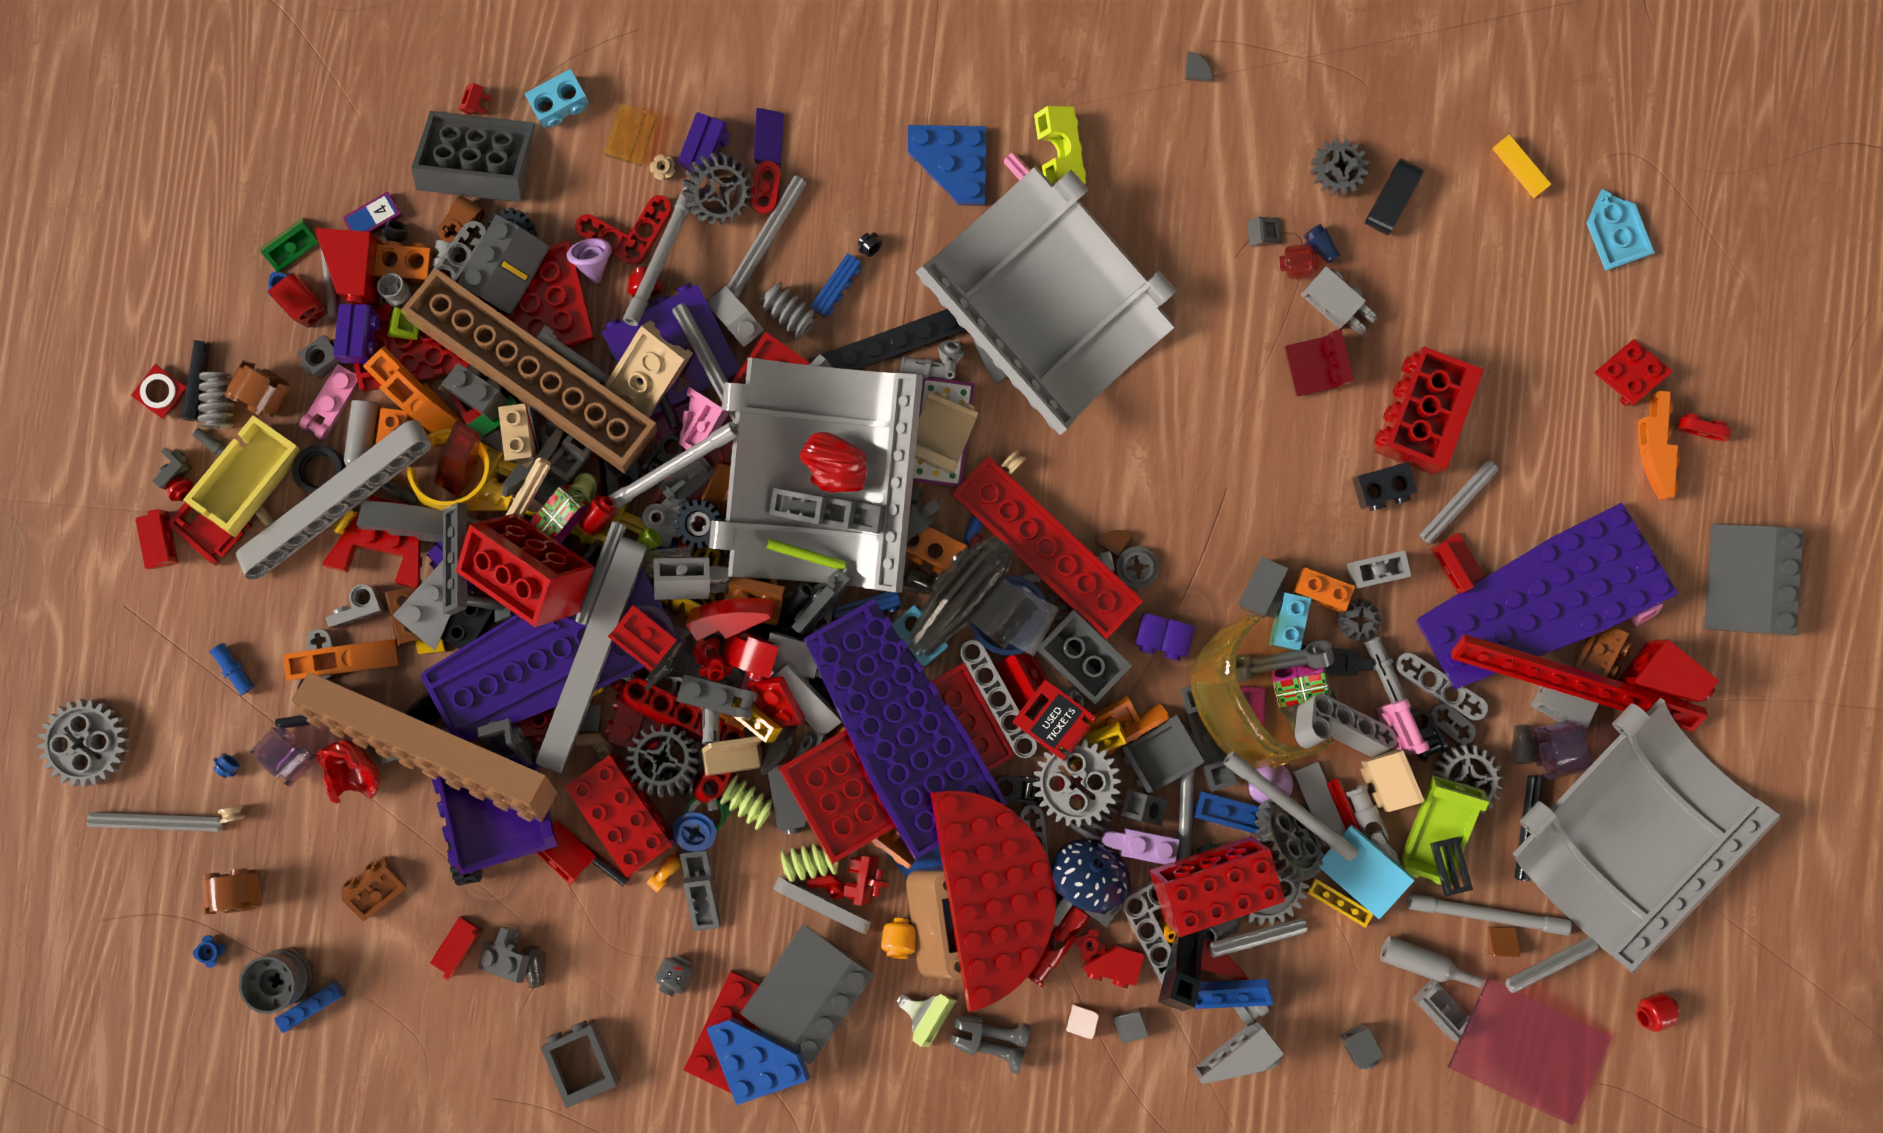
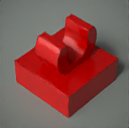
M476 83L469 84L465 88L458 110L466 114L473 112L480 115L487 114L488 110L481 108L479 102L481 99L489 102L492 100V97L482 93L484 87Z

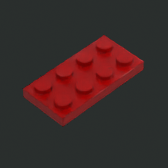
M730 971L683 1071L731 1093L706 1028L735 1017L752 1030L756 1031L758 1029L762 1031L740 1013L759 987V983L737 972Z

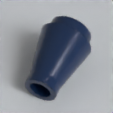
M1321 223L1303 236L1306 239L1305 244L1322 257L1327 264L1340 255L1327 227L1324 228Z

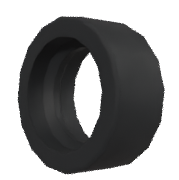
M311 445L301 450L295 457L292 465V474L297 486L310 494L321 487L312 485L305 476L307 463L313 457L320 455L329 457L335 465L334 476L346 468L344 457L336 450L323 445Z

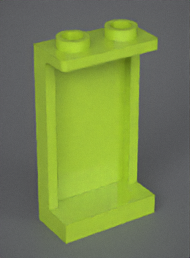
M1433 775L1424 796V802L1420 806L1401 854V866L1415 878L1425 877L1441 885L1430 843L1458 837L1462 852H1464L1480 810L1486 811L1489 804L1485 790ZM1449 844L1448 846L1450 849L1452 860L1454 862L1455 869H1457L1458 864L1454 854L1452 844ZM1441 846V847H1440L1441 854H1442V857H1443V861H1444V864H1445V868H1446V871H1447V875H1448V878H1449L1450 885H1452L1451 878H1450L1449 871H1448V867H1447L1446 860H1445L1444 853H1443L1442 846Z

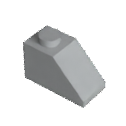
M726 286L706 301L711 311L743 347L764 331L751 313Z

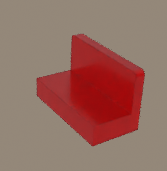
M155 509L147 511L148 515L137 517L135 521L144 567L146 569H153L178 563L172 529L166 524L170 520L168 511Z
M1459 533L1430 548L1457 594L1470 590L1474 587L1473 584L1485 578L1484 573Z
M1032 649L1021 654L1011 655L994 665L1019 711L1022 710L1045 679L1049 682Z
M556 821L553 827L558 846L537 852L536 854L571 886L595 859V855L559 821Z
M460 916L435 953L430 964L445 973L443 975L444 979L449 980L454 977L484 930L463 916Z

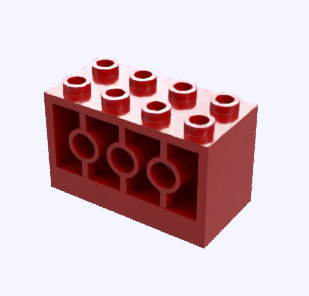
M1423 346L1418 351L1413 352L1410 357L1407 356L1402 364L1401 371L1404 374L1401 381H1397L1393 388L1392 395L1395 398L1392 406L1388 405L1384 412L1383 420L1386 422L1383 430L1379 429L1375 436L1374 444L1377 446L1374 453L1400 463L1409 462L1411 467L1434 475L1448 468L1484 369Z
M516 513L469 524L455 572L532 626L538 627L580 612L594 566Z
M618 753L607 756L564 787L627 878L677 844L673 836L672 828L646 790H638L639 781L637 783L631 782L630 778L634 773L628 774L626 772V768L629 765L622 755Z
M1252 836L1149 870L1164 921L1179 937L1285 902L1271 851Z

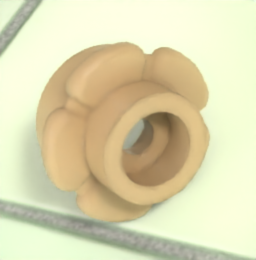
M663 154L657 155L654 161L650 163V171L658 180H667L675 173V162L671 157H666ZM664 165L665 169H660V166Z

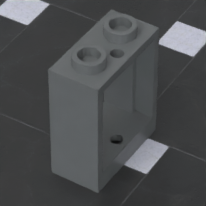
M586 1020L579 1022L571 1027V1032L564 1035L561 1031L546 1037L547 1042L541 1047L565 1108L616 1087L620 1082L596 1021L589 1024ZM588 1035L604 1076L570 1091L553 1049Z

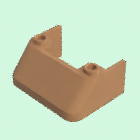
M943 865L913 870L907 876L906 887L911 923L916 929L915 952L918 969L922 975L929 978L961 980L962 975L958 952H949L942 903V899L948 898Z

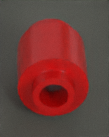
M595 496L580 516L579 526L581 529L592 536L603 532L617 514L615 502L608 496Z

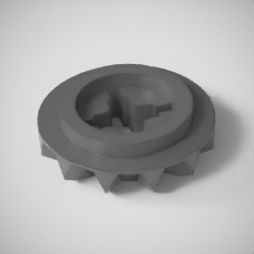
M1140 546L1128 548L1117 559L1116 572L1118 577L1130 588H1145L1153 583L1158 575L1159 565L1157 558L1147 548ZM1135 556L1140 565H1148V568L1140 571L1139 579L1135 571L1126 570V568L1134 565Z
M1363 599L1350 601L1347 610L1339 613L1338 617L1340 630L1347 638L1354 641L1371 639L1378 633L1382 623L1380 611L1372 602ZM1359 612L1362 613L1363 618L1370 620V622L1362 624L1360 632L1358 623L1349 620L1359 616Z

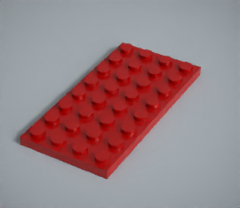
M964 662L930 681L931 683L933 682L940 692L938 694L944 703L948 704L968 733L989 771L1016 756ZM846 729L778 767L830 864L836 863L895 828L893 821L868 778Z

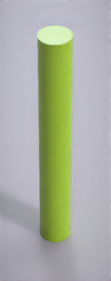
M768 538L766 543V549L833 569L839 568L843 571L846 565L844 560Z

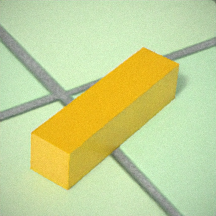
M1510 134L1492 148L1533 198L1551 185Z
M735 698L733 707L740 708L742 699ZM753 704L750 710L753 712L751 720L734 717L765 743L775 742L782 730V727Z
M1116 722L1086 734L1079 743V746H1082L1083 741L1088 739L1089 748L1098 743V752L1100 753L1105 749L1111 750L1126 744V735L1120 723ZM1076 755L1071 757L1070 765L1082 761L1081 757Z
M1316 878L1311 879L1308 884L1309 888H1306L1304 891L1365 928L1374 915L1368 909Z

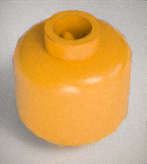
M894 918L893 922L884 925L881 948L887 952V957L908 959V955L915 952L916 929L914 926L909 925L910 920Z

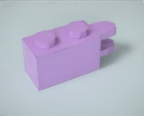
M1123 827L1122 832L1104 831L1101 836L1102 843L1105 846L1118 849V854L1121 856L1165 865L1176 861L1180 841L1176 837Z

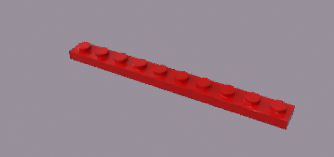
M1464 634L1451 650L1453 660L1624 711L1633 703L1647 712L1661 698L1665 701L1677 725L1687 731L1693 732L1708 716L1705 707Z

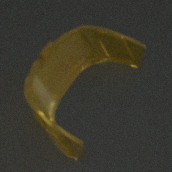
M1245 615L1215 634L1202 649L1190 671L1192 676L1191 692L1200 719L1208 732L1227 755L1234 751L1251 764L1253 768L1270 766L1272 769L1329 749L1327 745L1335 741L1332 736L1309 749L1301 746L1294 747L1276 741L1263 727L1240 689L1235 674L1237 650L1251 628L1260 620V617L1258 615Z

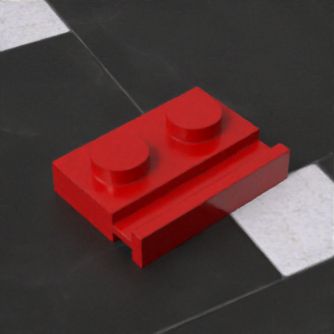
M635 605L629 609L614 630L608 635L612 641L650 671L654 670L678 640Z
M783 676L763 678V681L759 680L756 682L754 679L750 680L746 687L748 691L758 694L755 704L760 711L780 727L802 725L805 716Z

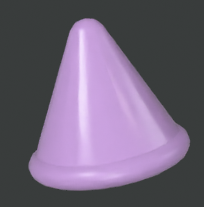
M585 239L570 247L567 252V258L594 284H599L602 281L612 247L603 239Z
M1265 762L1255 768L1257 772L1290 797L1293 789V779L1286 767L1277 762ZM1248 782L1250 795L1257 803L1263 804L1264 801L1270 799Z

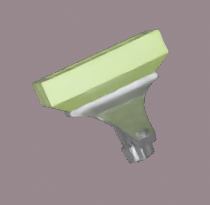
M903 993L898 998L897 1005L905 1010L912 1019L913 1041L921 1047H930L957 1000L950 995L940 994L932 996L925 1001H914L909 995Z

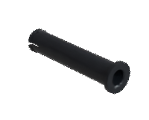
M193 340L182 413L178 415L179 419L200 422L198 421V406L201 402L199 395L202 394V390L199 389V384L204 383V381L199 378V375L206 372L211 343L207 342L205 344L204 341Z

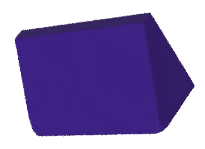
M756 108L755 164L771 161L776 165H781L784 113Z

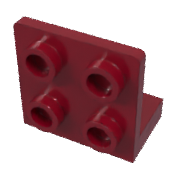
M1342 329L1331 331L1325 337L1290 344L1285 347L1297 397L1348 386L1354 381Z

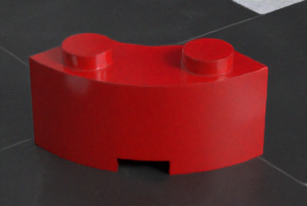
M744 630L724 639L720 656L724 659L725 665L731 666L732 669L740 668L748 671V677L763 681L764 677L770 678L780 644L755 635V633Z

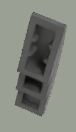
M568 435L562 442L560 449L549 460L550 469L533 499L544 506L558 487L569 485L594 452Z
M773 488L769 515L879 534L881 533L885 507Z
M362 500L357 526L360 529L387 531L390 535L414 536L419 541L443 542V510Z
M699 824L691 828L690 838L699 832ZM681 847L680 858L685 877L683 886L693 931L720 928L718 896L710 847L700 852L688 851Z

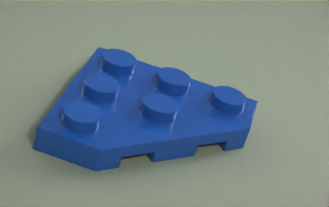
M908 125V154L926 170V173L959 206H985L986 126Z
M735 1017L706 1028L736 1105L806 1082L811 1078L800 1051L777 1043V1039L758 1029L756 1031L752 1030Z

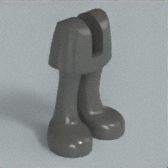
M956 1016L954 1027L971 1032L973 1035L968 1037L961 1034H952L950 1040L952 1046L972 1056L976 1052L998 1056L1008 1062L1011 1073L1019 1075L1024 1057V1049L1003 1046L981 1038L982 1036L998 1038L1025 1048L1031 1025L1022 1023L1017 1028L1010 1029L983 1023V1017Z

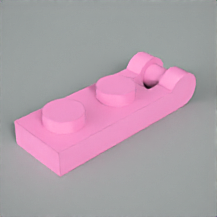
M337 364L309 411L300 420L299 427L305 431L310 430L315 433V437L322 441L325 440L358 388L356 374ZM319 415L325 418L322 424L316 422Z

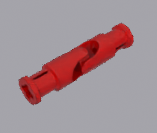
M1074 905L1070 907L1060 924L1052 931L1046 949L1038 964L1027 977L1028 979L1043 988L1045 985L1044 980L1053 968H1057L1074 942L1076 934L1090 920L1091 916L1085 910ZM1054 939L1065 944L1057 951L1053 949Z

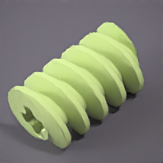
M736 773L728 780L721 794L720 804L724 805L731 801L729 810L734 811L739 807L738 817L741 818L748 814L746 823L750 824L756 820L755 830L758 831L774 810L771 808L773 799L763 802L765 794L763 792L754 796L756 787L752 786L746 790L747 780L745 779L737 783L739 774Z
M812 843L811 852H808L806 847L802 845L800 854H797L794 847H791L790 856H787L784 850L781 849L784 874L790 882L795 881L796 874H798L801 880H805L807 872L811 878H816L817 870H819L823 877L827 875L828 868L834 875L838 872L839 861L830 864L823 849L818 850L815 843Z

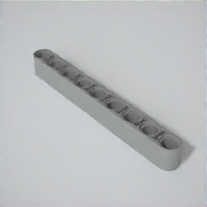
M410 420L400 425L242 546L236 552V557L245 578L254 580L266 575L361 503L362 500L366 499L424 455L431 448V443L421 423L417 420Z
M624 536L620 539L539 751L536 765L561 774L563 773L613 644L608 635L623 618L645 560L648 545Z

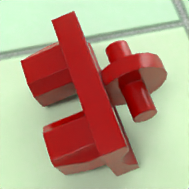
M869 855L851 857L849 859L848 871L858 873L859 876L857 883L846 882L843 896L854 900L855 905H871L872 896L879 897L881 887L889 888V881L882 880L884 870L877 869L879 861L877 856Z

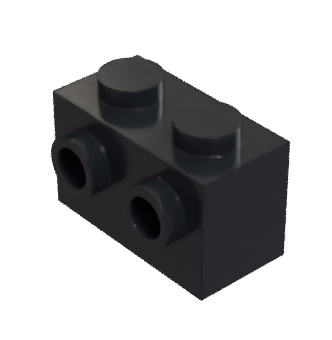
M468 592L469 595L478 596L472 592ZM467 605V609L454 614L452 618L449 617L440 639L458 649L463 648L488 631L495 619V610Z

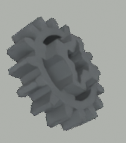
M1335 138L1332 146L1329 142H1325L1322 146L1323 150L1318 148L1315 152L1318 158H1313L1310 164L1316 167L1310 171V174L1317 175L1313 183H1321L1323 185L1321 192L1328 188L1330 189V196H1334L1339 191L1340 196L1344 197L1347 190L1352 194L1357 190L1356 186L1361 187L1364 183L1362 178L1368 175V171L1363 168L1369 164V161L1362 160L1365 151L1358 153L1356 151L1357 143L1351 147L1348 146L1349 139H1345L1343 144H1340L1338 138ZM1331 154L1330 161L1323 164L1325 157ZM1356 172L1354 178L1348 182L1349 174Z

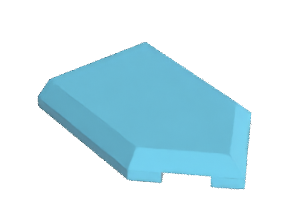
M1601 189L1586 223L1605 271L1655 253L1637 205L1628 200L1624 201L1612 195L1611 192Z

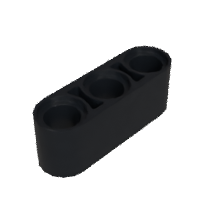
M1400 158L1364 224L1388 236L1397 223L1424 170Z

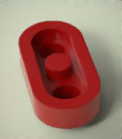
M763 161L757 165L754 171L753 187L751 190L753 197L750 198V202L754 211L761 215L772 213L778 202L781 172L774 162ZM771 173L773 177L771 180H765L763 178L764 175ZM766 198L769 200V203L766 206H762L759 204L761 199Z
M1685 414V417H1680L1676 428L1680 432L1722 442L1730 441L1732 429L1727 427L1728 424L1726 422L1712 420L1711 422L1703 421L1702 417L1696 414Z

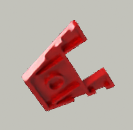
M370 496V498L367 500L410 505L374 496ZM358 513L322 563L326 568L348 573L357 547L403 557L395 582L398 585L417 589L422 584L420 579V567H422L420 549L421 542L423 541H419L414 536L390 535L387 531L360 529L357 526Z

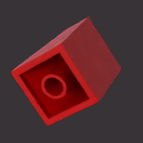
M316 228V236L337 294L346 299V302L354 305L379 306L380 297L377 290L379 279L374 276L377 244H385L368 231Z
M1669 639L1647 641L1617 679V681L1685 702H1703L1708 700L1715 693L1716 689L1714 687L1719 682L1717 678Z

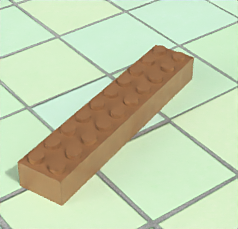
M436 268L402 308L407 321L624 474L657 433L656 423Z
M308 672L292 698V701L298 707L297 712L307 717L306 721L320 729L322 726L328 727L332 734L342 739L345 736L353 738L352 742L362 748L367 749L368 746L376 749V753L387 759H390L391 756L399 759L398 762L407 768L413 769L416 766L423 769L422 773L436 780L439 776L446 780V784L457 790H460L461 787L470 790L469 794L477 799L484 800L486 797L493 800V804L502 810L508 811L511 808L518 811L517 815L531 822L532 819H536L542 822L558 794L546 775L310 672Z

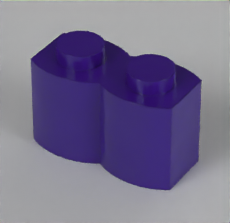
M1142 613L1134 645L1140 646L1139 651L1154 655L1155 650L1164 652L1167 659L1180 661L1181 657H1188L1195 626Z

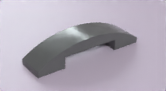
M551 421L547 422L545 434L550 437L528 469L520 464L516 465L503 483V496L509 497L519 492L537 458L542 457L549 461L553 457L562 441L564 432Z
M1206 681L1180 688L1191 734L1208 761L1201 766L1211 792L1237 785L1234 772L1223 764L1227 753L1215 718L1214 706Z

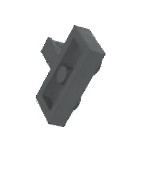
M501 927L495 943L484 941L478 968L512 982L523 983L530 956L517 951L516 943L520 930L512 927Z

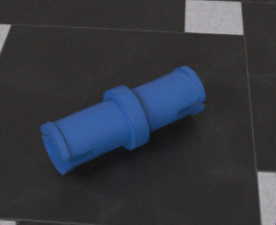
M225 642L209 651L223 670L221 672L222 675L229 678L240 696L255 687L242 669L243 664L241 661H236L226 647Z

